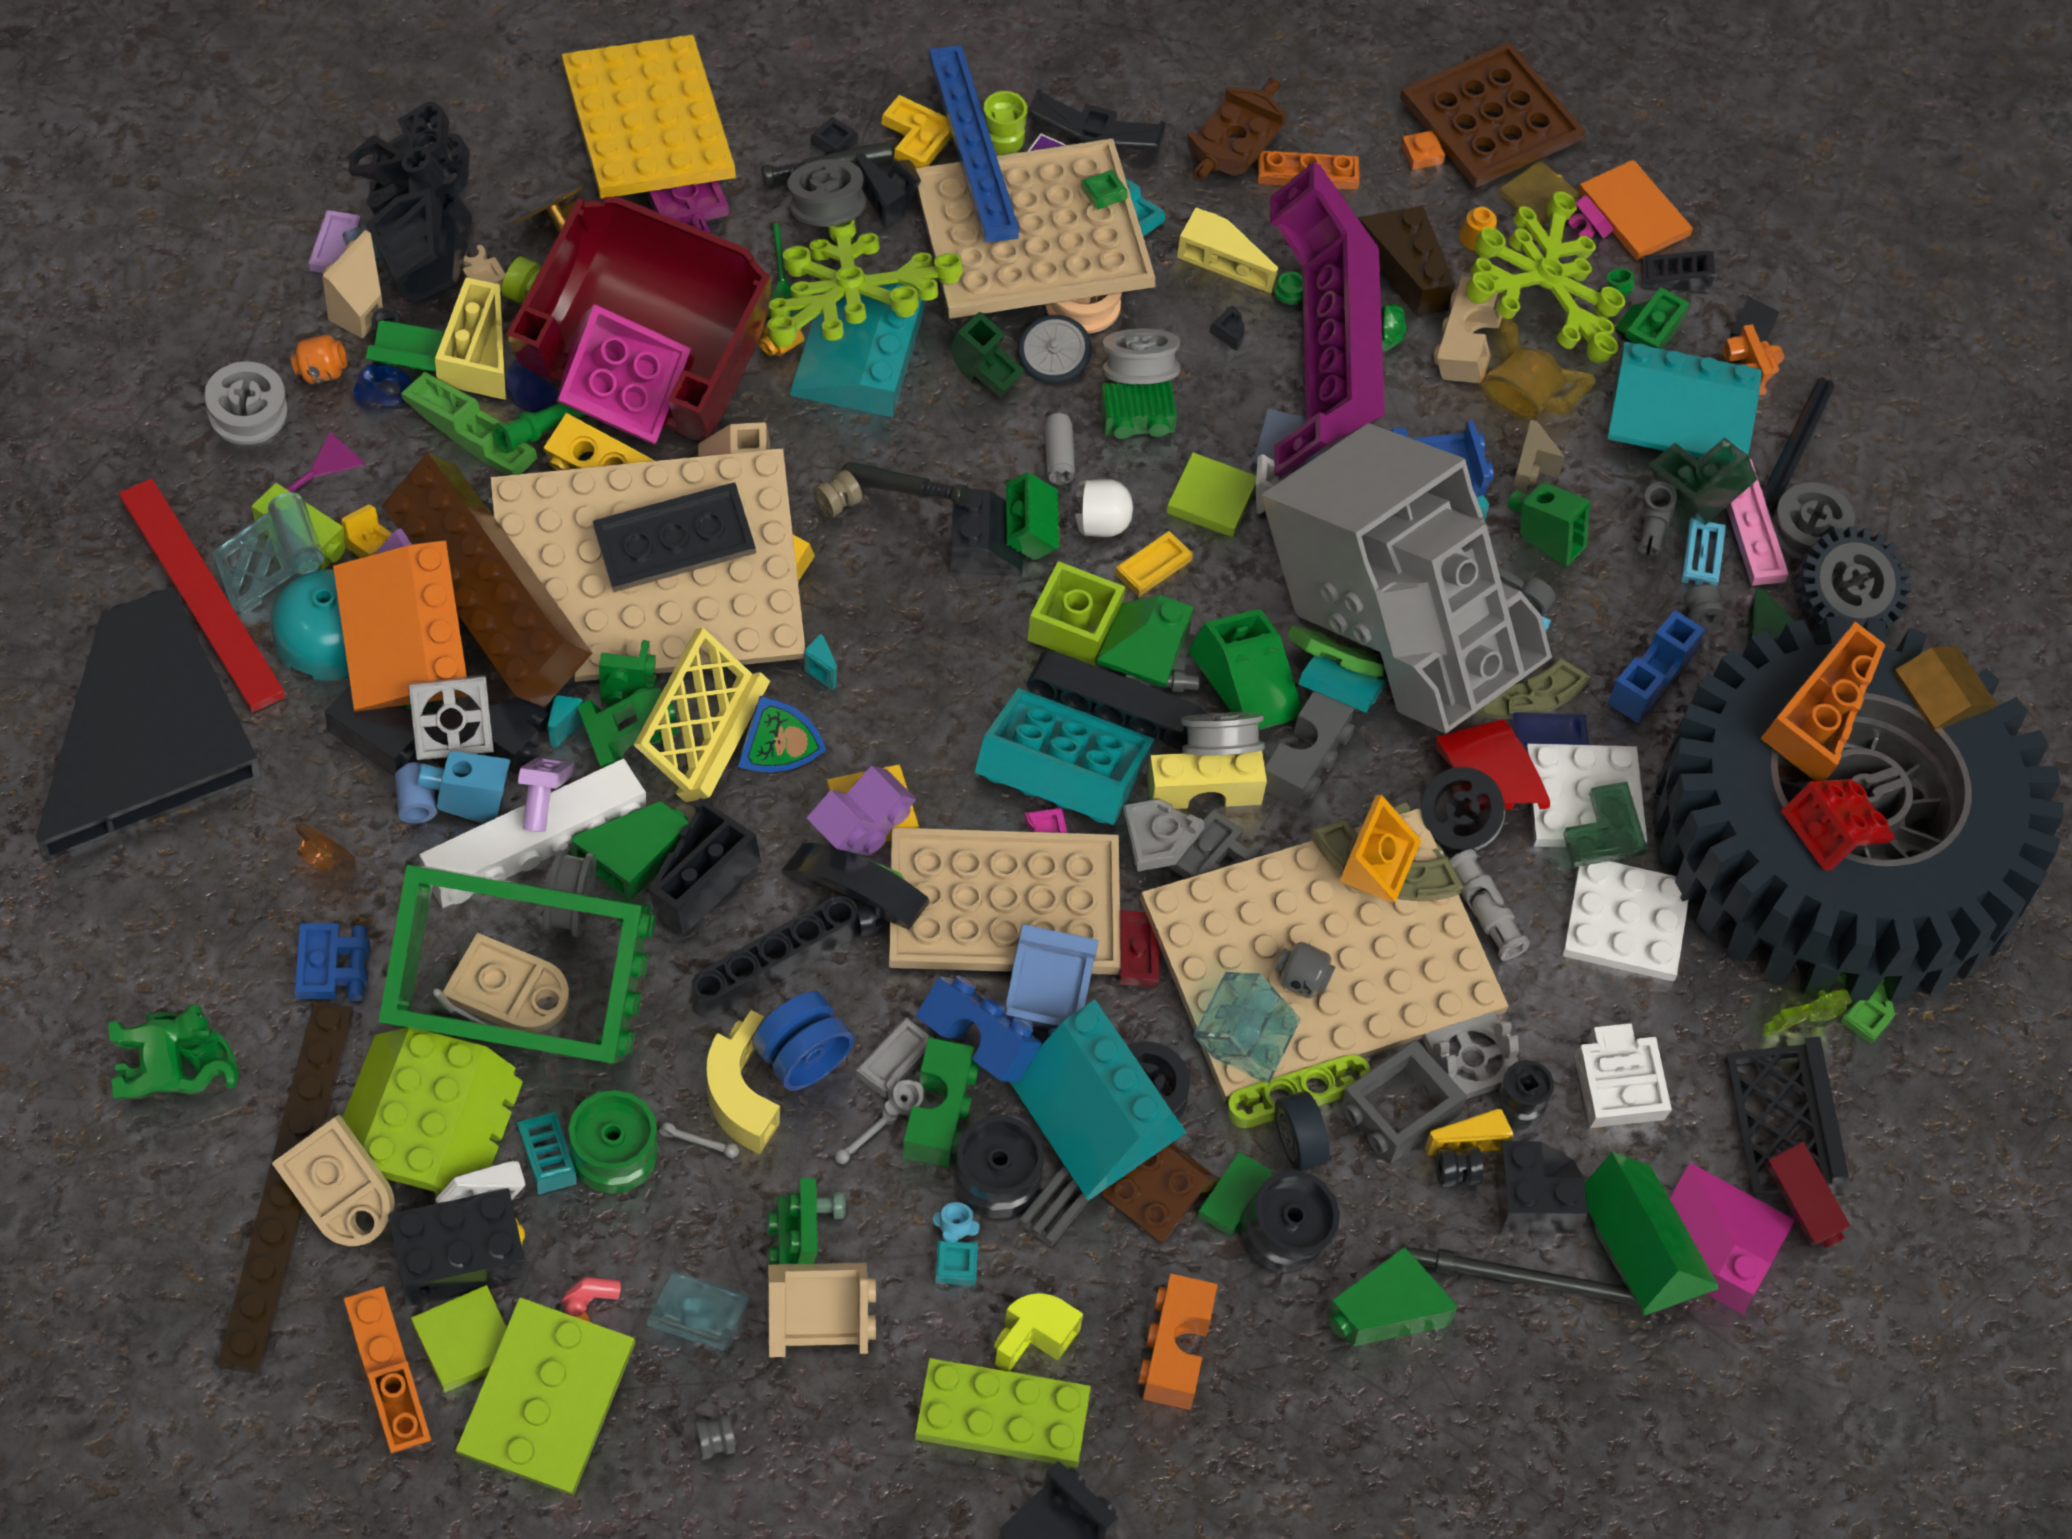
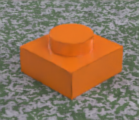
M1432 131L1402 137L1401 148L1412 170L1443 164L1445 154L1436 135Z

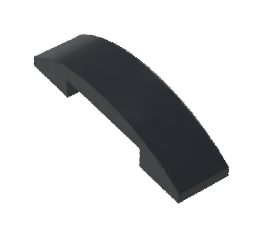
M802 843L782 869L784 876L809 887L815 888L818 883H821L875 907L878 917L907 930H910L930 903L929 898L888 869L862 856L836 849L829 845Z

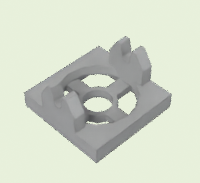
M485 675L409 683L417 760L448 757V753L452 751L470 754L494 752ZM454 690H460L470 695L477 703L479 709L464 710L460 705L456 704ZM442 691L444 705L439 708L436 714L422 715L427 701L437 692ZM455 708L461 712L463 719L457 728L449 729L441 724L440 715L445 709ZM480 721L475 734L469 740L460 744L459 732L466 723ZM438 726L441 731L447 733L448 745H443L433 740L424 727Z
M1495 1012L1425 1033L1422 1037L1428 1053L1467 1095V1099L1500 1089L1507 1069L1515 1062H1518L1517 1035L1511 1036V1022H1499ZM1467 1032L1483 1033L1493 1039L1496 1044L1483 1048L1478 1044L1472 1043ZM1454 1036L1461 1048L1457 1057L1455 1054H1449V1041ZM1470 1050L1476 1051L1483 1057V1064L1478 1067H1470L1464 1063L1462 1054ZM1502 1056L1501 1068L1496 1075L1489 1078L1485 1069L1488 1060ZM1461 1069L1466 1073L1473 1074L1476 1081L1462 1078L1456 1074L1457 1070Z

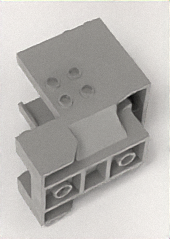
M1367 423L1261 494L1296 616L1381 652L1397 712L1443 733H1448L1552 658L1540 613L1521 591L1504 585L1501 582L1487 524L1484 521L1482 511L1473 491L1465 458Z

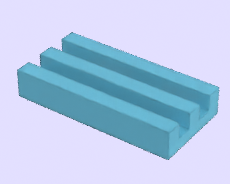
M1690 519L1681 582L1688 583L1690 579L1695 580V585L1698 586L1703 585V582L1717 587L1726 525ZM1698 528L1702 529L1698 565L1696 571L1692 570V563L1696 531ZM1710 531L1716 532L1712 568L1711 573H1706L1705 566Z

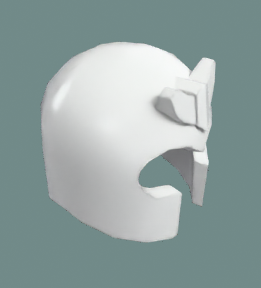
M1113 479L1084 480L1079 482L1075 492L1077 497H1083V514L1075 515L1079 532L1083 536L1113 537L1121 534L1128 527L1132 519L1133 502L1130 491L1121 482Z

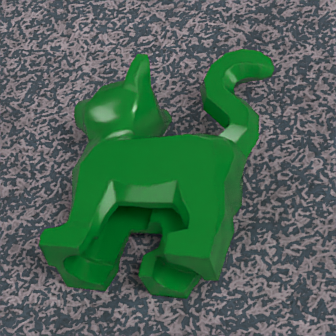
M198 1005L187 1006L185 1011L174 1019H153L132 1028H125L120 1022L108 1023L109 1041L115 1042L116 1046L120 1048L139 1049V1067L130 1068L125 1063L115 1064L117 1078L111 1079L112 1098L115 1100L142 1099L155 1093H197L203 1091L216 1074L223 1075L228 1089L234 1088L238 1082V1071L235 1065L224 1058H214L204 1063L193 1078L184 1075L180 1057V1043L203 1045L219 1042L218 1036L211 1033L209 1020Z

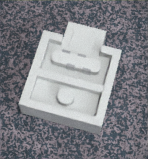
M1632 1023L1594 1027L1588 1036L1589 1044L1580 1045L1574 1055L1589 1128L1665 1120L1672 1109L1656 1037L1639 1038L1635 1041Z

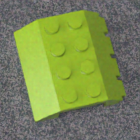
M405 1027L374 1035L342 1119L386 1179L434 1191L435 1198H437L455 1177L492 1167L499 1146L491 1140H502L512 1113L504 1106L513 1107L515 1105L523 1081L514 1075L516 1067L486 1046L426 1030Z

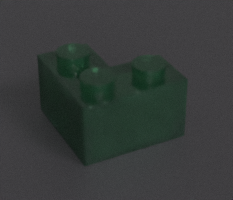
M1725 437L1699 460L1675 442L1649 465L1655 481L1670 484L1677 493L1676 503L1704 525H1707L1758 480L1748 455Z

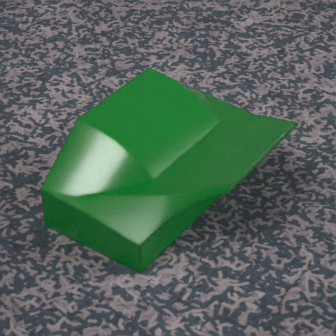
M1660 287L1650 300L1632 305L1615 328L1623 332L1625 337L1635 344H1644L1649 347L1663 349L1677 331L1688 311L1690 303Z

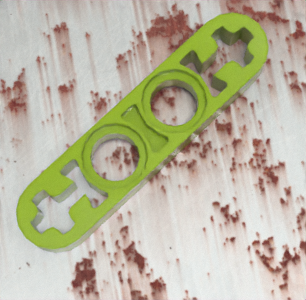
M1354 1054L1346 1055L1241 1088L1230 1096L1227 1117L1233 1125L1244 1129L1276 1120L1275 1102L1271 1099L1270 1094L1278 1089L1285 1090L1290 1095L1307 1091L1313 1096L1318 1106L1343 1099L1345 1089L1358 1081L1354 1080L1351 1075L1345 1076L1346 1070L1351 1069L1353 1073H1360L1359 1080L1371 1072L1370 1065L1361 1056ZM1311 1078L1321 1079L1326 1083L1327 1090L1323 1093H1314L1308 1089L1306 1082ZM1339 1079L1338 1086L1336 1087L1335 1080ZM1262 1096L1263 1103L1258 1104L1259 1098ZM1243 1102L1246 1107H1252L1251 1114H1246L1244 1110H1238L1239 1103Z

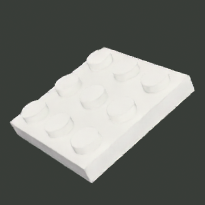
M1527 744L1526 751L1550 799V808L1539 809L1538 803H1530L1533 844L1535 847L1645 849L1647 834L1637 746Z
M1581 855L1562 956L1675 981L1689 901L1688 899L1682 902L1680 898L1682 893L1675 883L1677 877Z

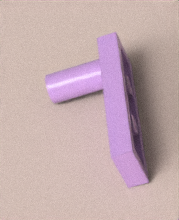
M536 757L520 768L518 783L528 785L523 829L538 832L546 831L551 788L557 789L572 778L574 762Z

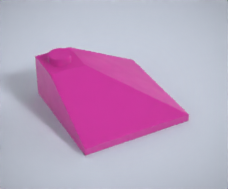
M594 304L581 317L569 350L557 402L655 445L670 407L668 399L684 370L691 348Z
M1689 1163L1671 1194L1670 1200L1718 1283V1290L1709 1292L1706 1295L1744 1315L1795 1219L1698 1166Z

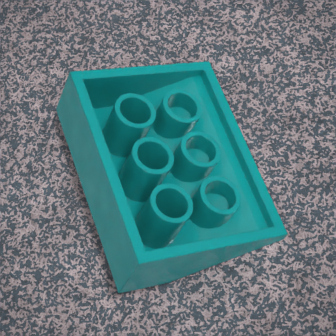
M894 283L878 286L892 291L894 288L905 285ZM860 294L861 303L865 304L867 318L862 323L851 324L845 319L844 307L847 305L846 296L836 302L838 319L843 322L844 336L835 341L823 338L821 326L824 322L823 312L812 320L791 387L790 396L893 418L924 315L925 301L919 299V307L914 315L899 317L891 309V305Z
M1624 342L1615 374L1607 439L1746 468L1760 393L1762 370L1751 368L1747 365L1717 361L1713 358L1683 354L1679 351H1668L1644 344Z
M1017 688L984 735L974 773L985 776L987 780L993 783H1003L1019 789L1025 795L1038 796L1051 801L1062 809H1072L1088 815L1096 822L1114 825L1123 811L1122 805H1126L1155 739Z
M1095 999L1068 1017L1057 1027L1039 1048L1019 1083L1010 1082L1088 1201L1187 1133Z

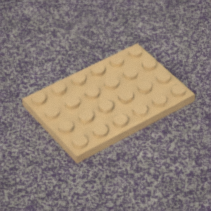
M892 828L891 869L900 872L905 881L929 898L930 903L910 930L890 922L889 968L1012 972L1022 925L1025 924L1099 940L1091 974L1118 975L1121 968L1119 835Z

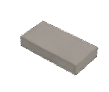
M906 1017L856 1069V1077L886 1099L888 1097L886 1083L891 1078H898L900 1081L904 1080L923 1060L928 1037H933Z

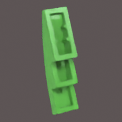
M426 372L401 393L402 399L432 425L475 457L506 476L522 474L538 459L536 449L526 443L516 446L515 450L511 453L505 454L501 452L492 436L493 425L501 421L481 411L476 399Z

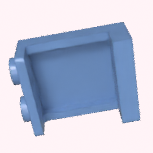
M1023 924L1019 935L1004 1015L1011 1020L1013 1018L1019 1019L1028 1024L1032 1029L1035 1027L1048 1030V1036H1050L1064 1020L1085 1006L1099 940Z

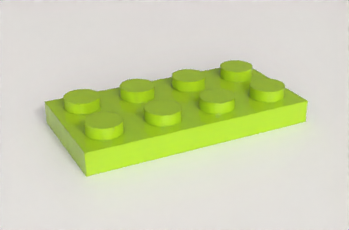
M929 1358L915 1440L1052 1464L1059 1460L1064 1466L1078 1468L1091 1386Z

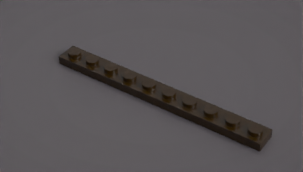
M313 1002L218 1363L221 1369L261 1375L304 1209L272 1162L326 1124L354 1016L353 1007Z

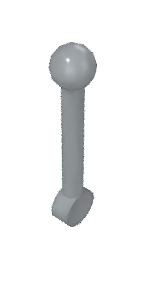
M884 1110L879 1121L847 1148L836 1151L834 1155L836 1162L839 1164L847 1163L850 1155L886 1124L892 1125L896 1123L898 1114L890 1116Z
M662 1123L659 1129V1133L665 1137L672 1138L674 1136L724 1152L725 1156L730 1159L737 1157L739 1154V1148L734 1143L725 1145L676 1129L670 1123Z

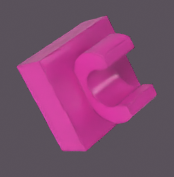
M1587 195L1575 203L1582 213L1573 215L1568 223L1573 229L1578 228L1581 224H1586V228L1578 234L1579 236H1587L1591 239L1596 229L1604 239L1614 230Z

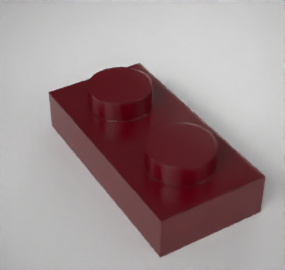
M1120 910L1121 968L1118 973V984L1156 988L1159 982V945L1145 912Z

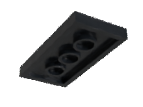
M735 482L593 521V527L613 593L756 553V547Z

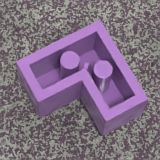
M871 765L847 794L830 790L809 814L807 819L836 849L869 856L884 845L886 841L885 836L894 825L902 823L908 817L910 807L917 799L887 769Z

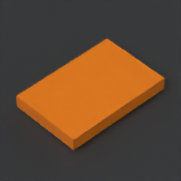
M1631 160L1579 185L1578 193L1582 197L1587 195L1614 229L1612 233L1636 261L1642 259L1643 256H1648L1691 236L1692 226L1635 160Z

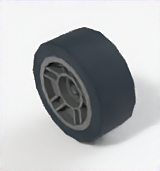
M1302 1091L1278 1098L1275 1102L1276 1125L1281 1143L1293 1168L1301 1171L1327 1163L1330 1156L1328 1135L1320 1109L1313 1096L1307 1091Z

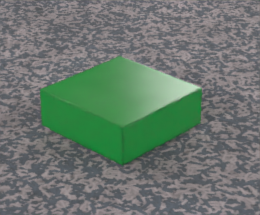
M1113 170L1081 180L1082 190L1096 210L1128 199L1127 189Z

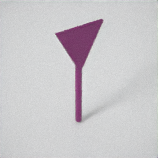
M330 432L311 470L285 489L292 493L312 478L366 466V463Z

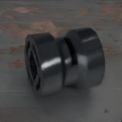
M1478 1145L1465 1146L1461 1151H1454L1452 1148L1437 1149L1436 1174L1440 1187H1454L1457 1182H1465L1467 1185L1482 1184L1483 1161Z

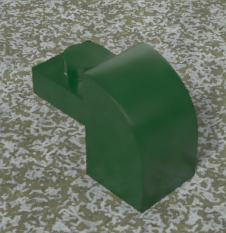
M979 311L958 331L952 343V355L956 365L970 382L977 377L1001 398L1022 377L1025 369L999 348L1006 334Z

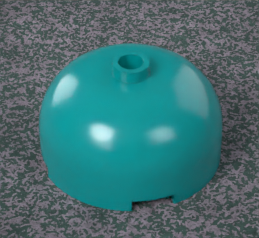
M323 569L303 574L291 581L281 591L274 603L271 614V632L276 653L289 669L293 667L300 672L312 675L314 680L331 681L347 678L349 673L334 570Z

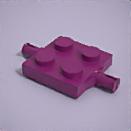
M718 181L646 192L655 212L688 225L691 224L693 227L710 233V229L707 226L706 220L729 215V205Z

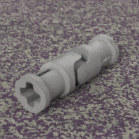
M1470 849L1458 853L1449 861L1464 887L1462 892L1463 898L1478 918L1484 933L1491 935L1499 949V958L1506 961L1519 956L1528 949L1529 939L1526 936H1522L1513 922L1514 914L1511 909L1505 907L1504 899L1491 876L1485 875L1476 861L1478 855L1475 850Z

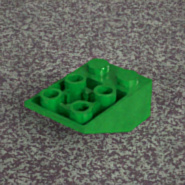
M1261 608L1204 622L1188 652L1231 712L1263 714L1264 721L1258 723V730L1297 720L1302 706L1279 633Z

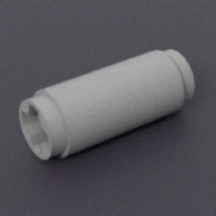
M1055 413L1047 417L1044 426L1046 469L1049 480L1052 483L1064 485L1070 483L1075 474L1073 425L1069 416Z

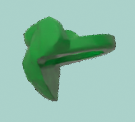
M1389 303L1381 308V315L1384 316V330H1382L1383 353L1402 342L1407 330L1405 312L1397 304Z

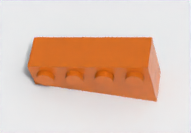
M1855 621L1761 737V740L1814 781H1826L1839 764L1842 756L1841 752L1850 736L1853 722L1862 706L1864 694L1873 678L1886 644Z

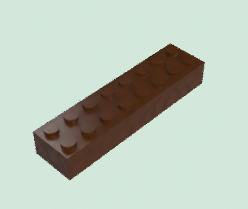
M427 452L386 499L382 507L398 529L402 528L412 545L446 540L458 615L514 695L545 707L593 653L457 465Z

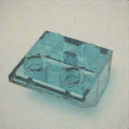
M1225 972L1193 1036L1213 1058L1264 1083H1270L1301 1018L1260 973Z

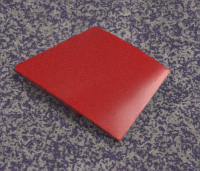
M1504 719L1436 737V750L1451 768H1474L1484 772L1495 781L1502 793L1505 810H1513L1515 803H1538L1539 809L1550 808L1549 796L1530 756ZM1470 785L1452 787L1453 793L1458 791L1468 792L1472 789ZM1487 798L1479 800L1481 810L1491 809L1490 801ZM1467 802L1464 807L1470 810L1469 806L1471 803Z

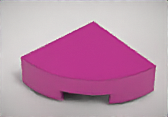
M1062 808L1025 813L1024 821L1030 832L1068 833Z

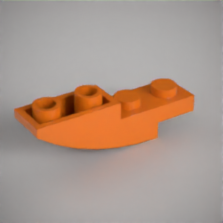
M384 1286L344 1298L357 1350L390 1454L431 1442L429 1430Z

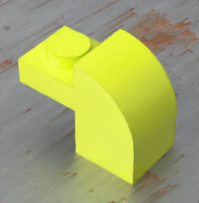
M1030 1294L1017 1299L1007 1308L1004 1323L1006 1328L1000 1333L994 1344V1348L997 1349L995 1366L1003 1371L1010 1372L1030 1344H1033L1058 1361L1079 1333L1083 1313L1065 1301L1049 1294Z

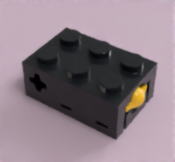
M509 1188L388 1214L406 1307L465 1295L486 1285L488 1289L527 1281L526 1264L522 1249L525 1230L515 1217Z

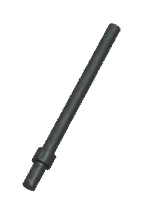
M1406 1246V1249L1422 1266L1433 1267L1434 1272L1451 1275L1452 1271L1637 1305L1630 1291L1625 1286L1456 1256L1455 1251L1438 1248L1437 1252Z

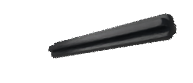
M1824 377L1817 379L1762 492L1769 511L1777 508L1779 500L1785 492L1835 386L1832 380H1827Z

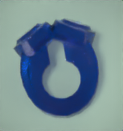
M373 363L368 364L357 374L354 397L359 404H369L370 401H374L386 406L401 405L406 402L402 399L401 393L412 384V381L406 373L389 366H375ZM391 380L398 384L400 393L398 395L386 394L382 388L374 386L371 381L382 383L383 381Z

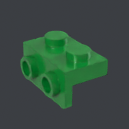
M642 640L639 657L601 653L599 662L601 706L610 707L630 697L634 691L641 688L656 689L657 675H654L656 655L650 654V641Z

